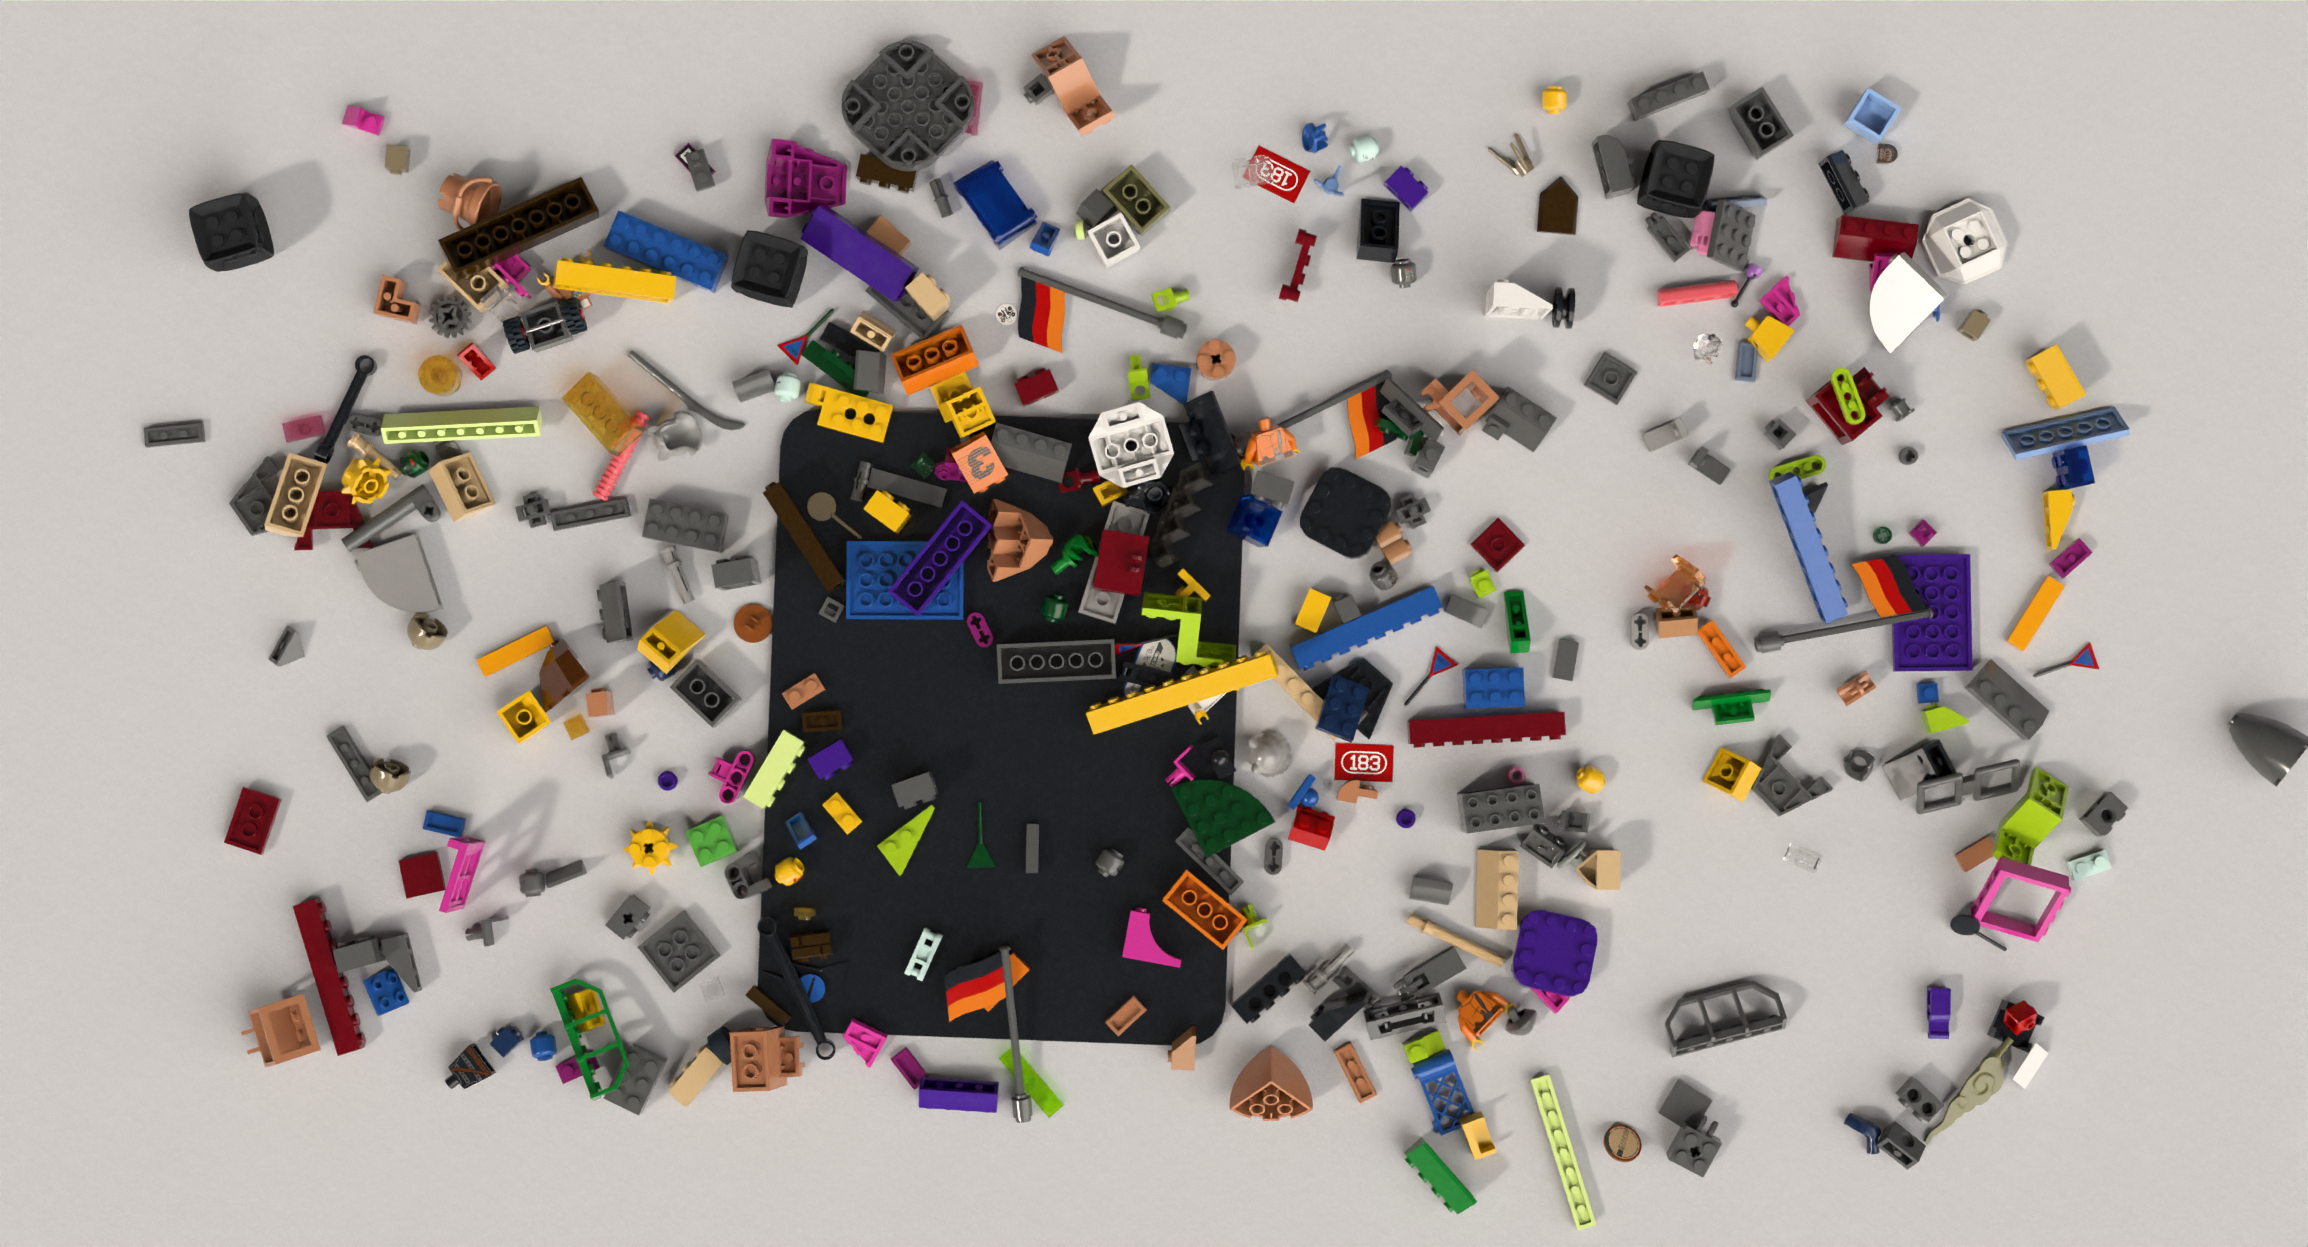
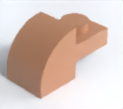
M1352 779L1345 782L1339 788L1336 799L1356 804L1358 796L1377 799L1378 791L1374 790L1375 786L1363 784V788L1359 787L1360 780Z

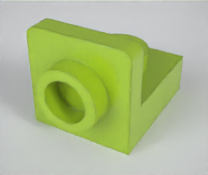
M1480 568L1472 572V577L1468 578L1478 599L1496 591L1488 574V569L1483 571Z

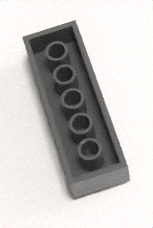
M1114 639L997 644L998 684L1116 679Z

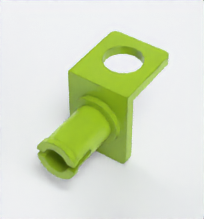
M1170 287L1152 293L1151 297L1157 312L1163 310L1170 312L1178 306L1177 303L1190 300V293L1186 288L1173 293ZM1159 296L1162 299L1163 305L1158 302Z
M1131 355L1129 357L1131 370L1127 371L1131 400L1150 399L1147 368H1142L1141 355ZM1142 386L1145 388V393L1137 395L1134 392L1135 388Z
M1249 904L1247 907L1250 913H1248L1245 906L1241 908L1244 916L1248 919V925L1242 929L1251 949L1255 950L1247 932L1268 923L1267 918L1258 919L1253 905Z

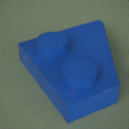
M1153 363L1150 383L1184 406L1187 403L1191 368Z

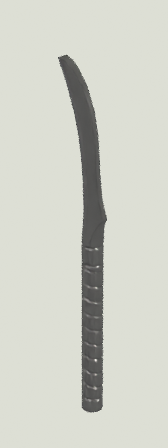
M633 350L628 354L629 358L687 405L688 410L698 413L723 429L738 430L745 426L744 423L727 420L710 412Z

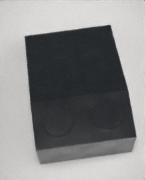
M1361 198L1356 259L1395 263L1399 248L1400 202Z
M1367 990L1330 1000L1324 1005L1322 1003L1319 1004L1310 1016L1309 1026L1326 1042L1367 1004L1372 992Z

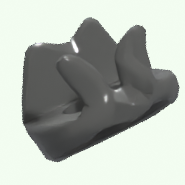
M1851 750L1844 757L1843 766H1845L1846 774L1857 781H1865L1872 773L1875 758L1865 751ZM1859 756L1865 759L1866 768L1863 771L1855 772L1851 769L1850 762L1854 757Z

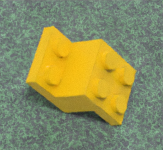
M966 372L929 387L945 423L953 421L960 438L996 422L981 387L973 389Z

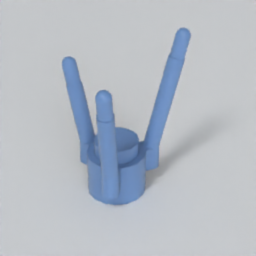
M1340 165L1337 167L1334 176L1325 179L1324 183L1314 179V182L1319 188H1323L1325 193L1333 194L1334 196H1344V193L1337 191L1339 187L1337 177L1342 168Z

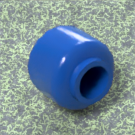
M547 1031L535 1033L536 1036L530 1039L532 1057L537 1058V1061L553 1059V1055L557 1053L555 1037L548 1034Z

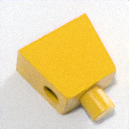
M1751 316L1744 324L1753 331L1747 339L1748 342L1754 345L1758 353L1767 362H1770L1795 331L1770 316H1766L1761 322Z

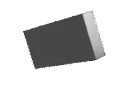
M1559 640L1553 678L1573 681L1579 643Z

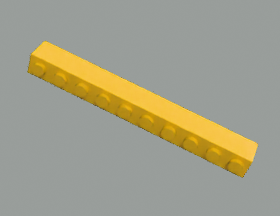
M1266 649L1259 650L1251 657L1244 655L1238 657L1232 663L1225 661L1213 669L1210 667L1203 668L1195 675L1187 673L1176 681L1169 679L1162 682L1163 685L1157 687L1154 684L1145 687L1144 691L1137 692V690L1131 691L1126 694V697L1119 698V696L1108 699L1107 703L1101 704V702L1091 704L1086 712V716L1093 735L1277 677L1279 669L1272 650L1266 652Z

